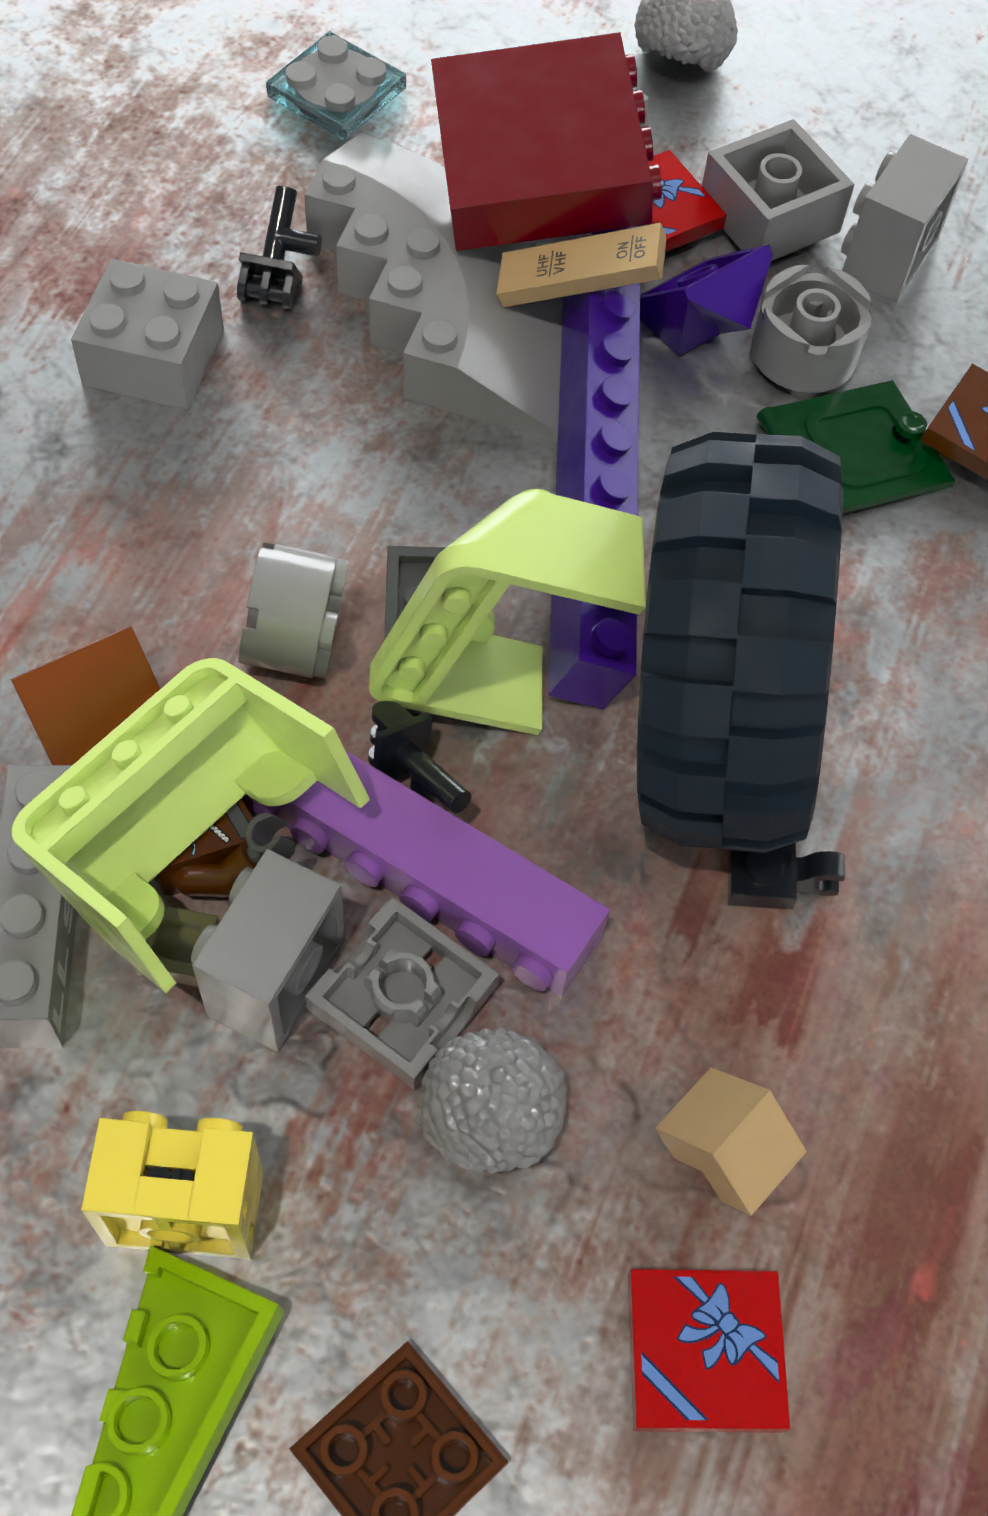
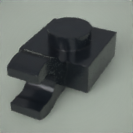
M796 843L766 853L728 850V905L793 909L797 900V892L820 896L838 895L839 881H844L845 857L840 852L821 851L804 857H796Z

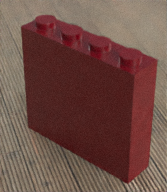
M621 32L431 59L456 251L652 224L653 200L662 198L661 175L658 164L649 166L648 161H653L650 126L641 127L640 125L645 124L644 96L642 89L633 91V88H637L635 55H625Z

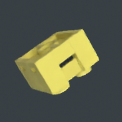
M127 1111L123 1113L122 1120L99 1118L81 1211L105 1246L149 1250L151 1245L164 1252L251 1260L264 1174L253 1132L243 1131L241 1124L222 1118L200 1119L196 1131L167 1128L168 1119L166 1117L147 1111Z

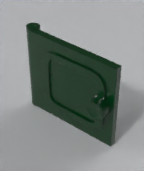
M893 380L775 407H766L760 410L756 416L767 435L802 436L840 456L843 478V513L949 488L956 481L939 453L920 441L927 429V421L921 414L911 410ZM893 429L901 436L908 438L906 444L899 442L894 437Z

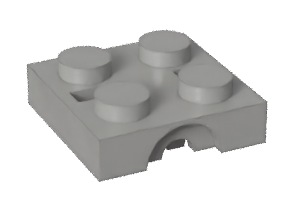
M391 896L368 923L367 931L352 955L337 969L331 970L329 968L305 995L306 1008L414 1090L421 1082L424 1073L428 1071L429 1062L435 1058V1054L460 1034L498 987L499 973ZM431 950L443 958L433 971H431L432 967L424 959ZM377 1014H380L389 1021V1024L378 1037H375L366 1030V1027Z

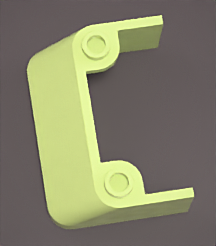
M542 489L525 490L511 497L436 556L370 664V694L378 701H393L400 704L403 708L538 736L542 731L543 646L493 635L495 615L492 609L511 584L640 615L646 608L643 517L551 494Z
M208 658L194 662L184 668L28 803L13 822L12 838L27 859L97 934L162 991L167 993L177 983L145 941L159 927L165 911L162 898L155 888L149 884L153 878L245 794L262 805L280 806L296 800L316 781H319L360 809L370 798L332 726L227 661L218 658Z

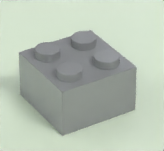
M794 119L708 152L702 187L727 214L723 230L741 250L769 244L773 254L771 261L840 233L855 185Z
M912 134L908 136L897 153L888 151L878 169L875 184L866 182L854 204L853 213L859 215V219L849 229L840 252L847 255L842 271L857 279L866 289L897 303L938 242L969 159Z
M111 259L71 338L82 386L189 410L224 331L218 282Z
M266 849L254 869L246 867L239 874L229 894L228 903L231 906L218 926L210 924L203 930L193 948L191 961L193 962L192 967L207 1017L278 1053L306 1007L305 995L328 970L343 945L345 930L341 885Z

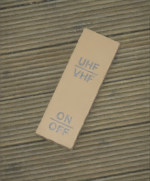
M660 222L504 252L502 254L496 295L502 307H509L660 280L663 275L666 234Z

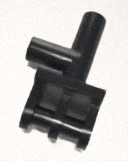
M276 186L263 256L240 252L239 261L241 268L237 284L238 300L247 301L249 296L259 298L260 304L270 305L271 301L282 302V308L291 310L293 308L298 284L302 283L303 276L293 262L284 260L285 252L290 251L318 257L322 245V236L320 234L290 229L297 197L295 189L286 186ZM254 275L261 276L262 281L253 280ZM276 280L285 281L284 286L275 284Z
M380 701L374 704L371 718L375 725L370 730V742L374 746L369 749V764L394 780L410 774V789L432 803H434L436 797L453 813L463 811L471 801V793L429 757L433 716L425 712L414 717L400 704L393 701Z

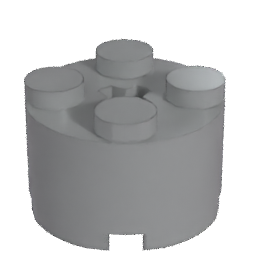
M797 265L787 268L770 280L761 303L749 352L750 359L766 377L776 384L787 388L789 394L797 399L815 398L818 393L833 390L847 382L857 368L871 327L870 308L872 301L870 294L857 279L839 269L827 267L825 274L807 272L809 265Z
M263 542V547L260 548L246 607L249 608L246 627H249V629L242 628L238 662L312 679L313 677L325 679L335 627H337L349 561L327 554Z

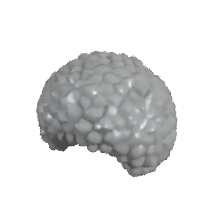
M641 0L638 6L634 28L638 46L643 52L650 53L651 49L658 50L661 56L667 55L668 59L674 57L676 61L681 60L683 64L688 62L690 64H699L701 69L707 73L721 67L724 60L728 58L730 52L737 44V21L730 0Z
M502 1027L494 1032L485 1028L480 1030V1032H468L463 1037H455L446 1044V1047L441 1048L435 1054V1058L429 1062V1069L423 1075L422 1089L417 1099L419 1110L416 1115V1122L423 1127L422 1134L424 1138L429 1140L431 1146L438 1148L439 1152L444 1157H447L450 1162L459 1164L460 1167L465 1169H473L477 1172L487 1170L494 1174L499 1171H511L516 1166L518 1168H529L532 1164L538 1163L541 1156L546 1155L552 1149L555 1139L564 1126L563 1119L566 1114L565 1096L567 1086L564 1081V1070L556 1064L553 1057L543 1049L540 1043L526 1036H521L514 1031L507 1033Z

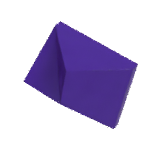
M770 245L708 258L640 294V320L678 356L719 334L751 329L773 256Z

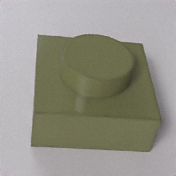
M164 905V917L159 927L145 941L176 983L198 987L192 967V951L199 936L208 925L214 924L218 926L220 923L219 917L217 915ZM134 967L136 975L145 976Z

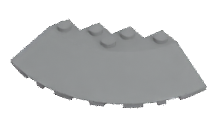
M360 133L324 158L304 194L307 232L322 236L321 247L336 251L338 293L369 302L370 345L403 354V399L557 443L563 297L502 307L496 295L502 254L504 252L535 247L534 242L527 241L456 251L445 166L403 146Z

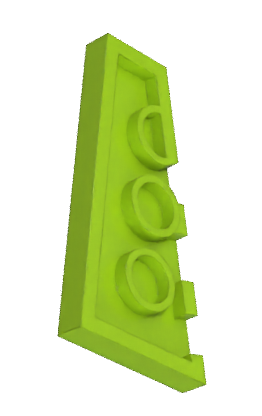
M150 1245L143 1272L147 1275L137 1310H131L123 1337L126 1349L114 1389L108 1388L99 1419L103 1423L92 1465L85 1467L71 1516H183L285 1314L279 1304Z

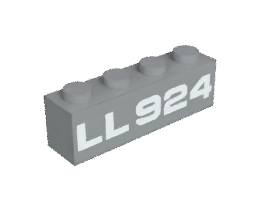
M7 765L0 819V1048H63L77 911L20 850L12 838V825L19 812L72 765Z

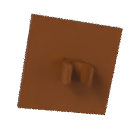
M132 626L123 628L10 679L52 765L75 764L160 690Z

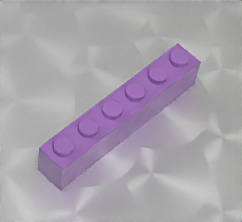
M348 751L346 753L370 798L361 809L319 781H316L296 800L280 806L262 805L247 794L241 798L253 816L271 813L287 821L285 827L290 829L292 836L303 847L317 854L326 851L344 862L347 871L359 882L369 887H376L379 884L399 897V901L424 920L431 921L434 918L455 931L456 938L470 951L481 956H487L490 953L510 965L513 974L522 983L534 990L545 991L548 989L562 998L603 937L610 912L609 908Z

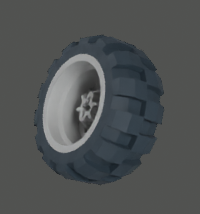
M711 432L672 447L659 495L647 589L638 709L637 793L641 824L680 846L766 853L805 840L813 819L823 752L834 643L842 535L843 478L840 456L802 436Z

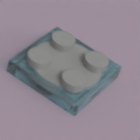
M329 31L266 82L267 97L338 138L346 140L406 89V73Z

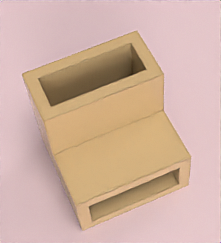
M711 1067L654 1128L674 1159L702 1171L721 1202L750 1216L753 1215L807 1152L771 1090Z

